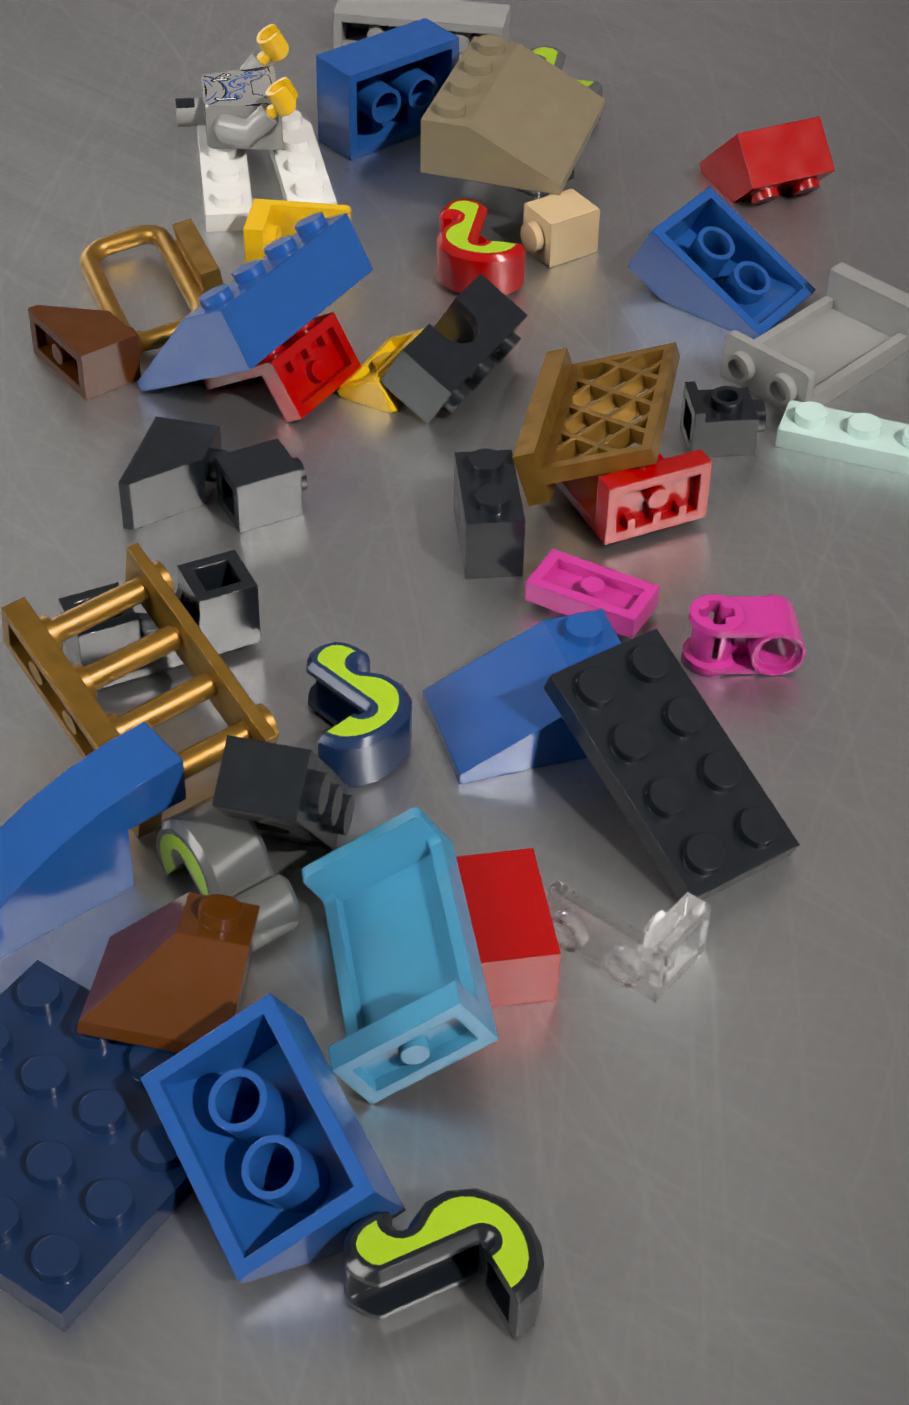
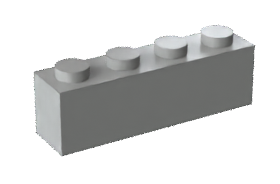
M338 0L333 11V46L336 49L427 18L459 37L460 59L474 36L480 37L493 34L501 36L505 41H509L510 5L459 0Z

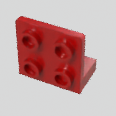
M331 312L312 319L251 370L203 379V382L207 389H212L262 376L286 422H291L305 417L361 367V364L335 313Z
M702 449L665 459L659 453L656 464L558 482L556 485L603 544L607 545L706 517L712 461Z

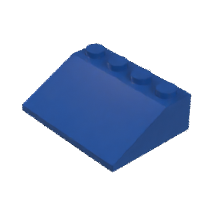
M318 212L300 220L294 225L297 233L293 236L289 235L277 239L263 249L266 255L264 258L250 261L235 269L231 273L234 280L230 284L219 285L202 294L198 298L201 306L180 322L138 380L137 384L140 390L144 392L251 370L372 272L373 268L348 214L344 213L325 218L323 212Z

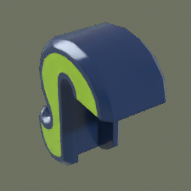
M333 642L315 648L309 654L306 666V673L316 679V683L310 688L308 694V706L335 725L322 734L319 739L318 757L348 787H360L377 782L391 774L409 756L412 740V699L404 686L386 675L370 673L368 653L358 647L347 643Z

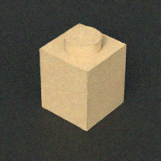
M573 188L562 191L560 195L552 194L524 203L523 225L520 230L522 246L549 268L597 253L600 209Z

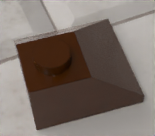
M188 892L110 936L79 1019L77 1033L179 1053L237 1015L248 977L260 906L239 902L235 898L223 894L203 895Z

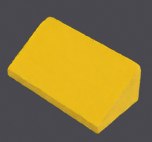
M423 329L389 337L337 390L340 397L383 412H397L404 403L379 381L401 351Z

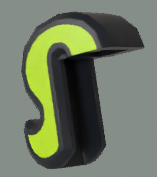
M478 1188L445 1191L425 1202L411 1221L409 1227L403 1231L396 1230L392 1226V1215L389 1212H375L352 1226L344 1239V1293L348 1303L356 1311L379 1320L384 1319L478 1276L489 1301L512 1339H519L535 1325L542 1300L544 1275L542 1245L532 1225L505 1198Z

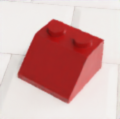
M820 116L738 133L699 163L701 172L733 203L751 199L752 205L773 201L780 197L779 192L792 190L793 196L813 192L820 188V180L835 171Z

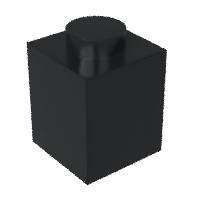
M278 438L215 456L218 502L239 533L303 515L302 491L306 490L308 486L306 471L301 460L298 457L292 458Z

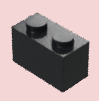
M479 449L473 452H454L453 507L465 579L523 576L526 520L515 464L512 458V450Z

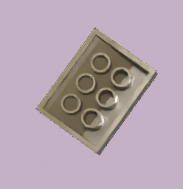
M493 34L480 37L474 36L421 118L420 173L560 195L605 109L606 99L520 43L505 41L501 36Z

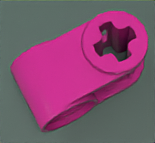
M709 594L696 598L690 605L688 619L692 625L691 637L687 638L683 644L681 659L685 666L695 673L711 677L724 674L780 676L797 669L806 656V648L795 609L792 603L783 596H724ZM710 612H714L713 620L711 617H708ZM712 652L717 653V657L715 659L711 658Z

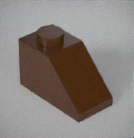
M35 305L28 308L34 353L86 401L134 383L141 378L139 357L143 354V346L140 337L132 327H127L110 311Z

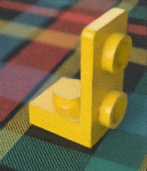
M254 198L243 228L245 264L264 258L266 255L263 249L268 244L285 236H293L297 233L294 225L312 214L323 212L325 218L347 213L351 221L350 206Z

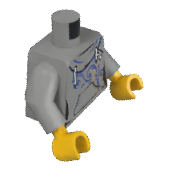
M270 24L258 33L256 41L262 51L258 55L252 53L238 70L208 73L201 76L202 97L175 98L177 127L205 126L207 146L211 148L283 150L282 117L294 112L298 92L287 77L276 80L274 65H267L270 61L278 62L283 60L289 51L288 43L276 25Z

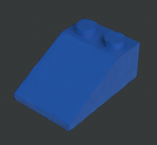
M710 186L651 230L627 266L663 302L726 330H737L752 339L775 327L816 290Z
M603 609L543 620L423 690V702L459 784L588 758L543 687L550 675L622 644Z

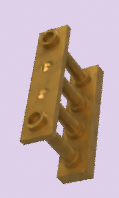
M138 542L126 548L125 583L51 619L47 615L38 617L25 597L1 608L4 644L82 758L142 722H145L152 729L208 699L228 727L177 754L183 759L185 780L222 760L227 735L270 743L277 742L279 731L270 711L261 703L254 704L175 595L172 579L164 565L157 560L151 562ZM139 604L142 605L159 629L85 667L80 663L72 666L62 651L63 641ZM175 651L193 676L192 679L120 716L114 712L106 715L95 699L97 697L96 690ZM162 812L131 828L137 839L161 826Z

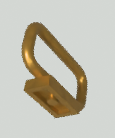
M192 219L172 224L176 240L163 227L139 225L104 236L89 244L79 258L80 270L99 309L110 311L127 327H131L99 263L110 255L145 244H152L158 248L191 312L201 306L198 298L214 287L223 285L220 269ZM185 317L149 330L136 331L140 337L143 352L163 347Z

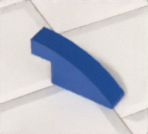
M145 722L103 744L68 768L27 801L0 827V959L135 886L128 830L186 799L183 759Z

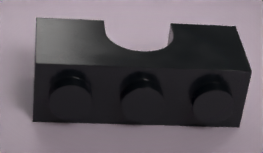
M480 274L455 298L434 327L429 323L401 351L379 382L427 424L442 409L451 415L472 391L466 384L470 382L477 388L497 365L491 358L495 356L502 362L522 338L515 331L528 315L485 276Z
M236 550L177 565L178 588L175 595L218 654L261 642L258 585ZM116 582L59 598L60 614L119 586V583ZM131 608L64 641L66 656L72 666L80 663L85 667L159 629L148 613H136ZM175 651L102 688L111 687L184 664Z
M227 735L212 806L228 817L253 821L263 838L335 850L338 834L347 835L350 829L354 812V796L347 794L348 785L310 749Z

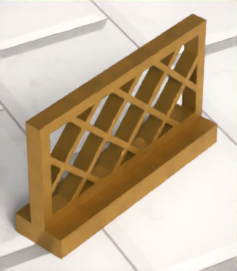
M676 342L572 364L567 348L546 352L512 456L529 506L551 502L556 483L657 463L680 359ZM642 415L641 418L637 419V420L634 421L633 423H629V422L633 421L634 419H636L637 417H639V416ZM610 434L612 435V436H610L609 438L605 439L604 441L598 443L599 441H601V440L604 439L605 437L609 436ZM633 443L640 444L638 446L628 447Z

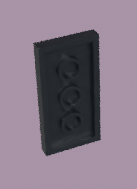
M657 628L550 675L543 687L684 910L790 856L800 845Z

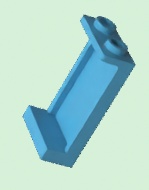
M413 807L302 868L303 883L324 904L346 1031L345 1038L327 1047L331 1070L334 1074L372 1105L499 1040L453 842L420 808Z

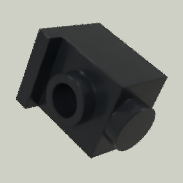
M695 381L684 382L680 429L688 452L702 449L708 457L755 455L757 433L764 432L766 428V407L762 399L752 400L748 387L720 386L715 389L698 390Z

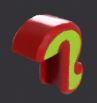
M469 199L454 200L443 207L439 214V234L436 238V274L439 283L454 293L460 294L482 274L506 296L517 292L524 284L525 248L517 243L487 241V239L481 236L488 209L477 201Z

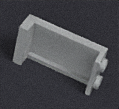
M841 262L829 269L826 295L755 339L737 330L727 333L724 339L720 376L741 388L748 387L750 393L784 411L792 400L817 402L825 406L909 351V294Z

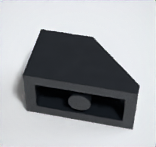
M155 417L118 482L124 529L136 530L208 503L217 485L215 456L228 453L227 450L222 449L220 426Z

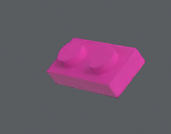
M552 549L526 580L525 600L565 615L603 609L615 632L633 639L658 606L660 586Z

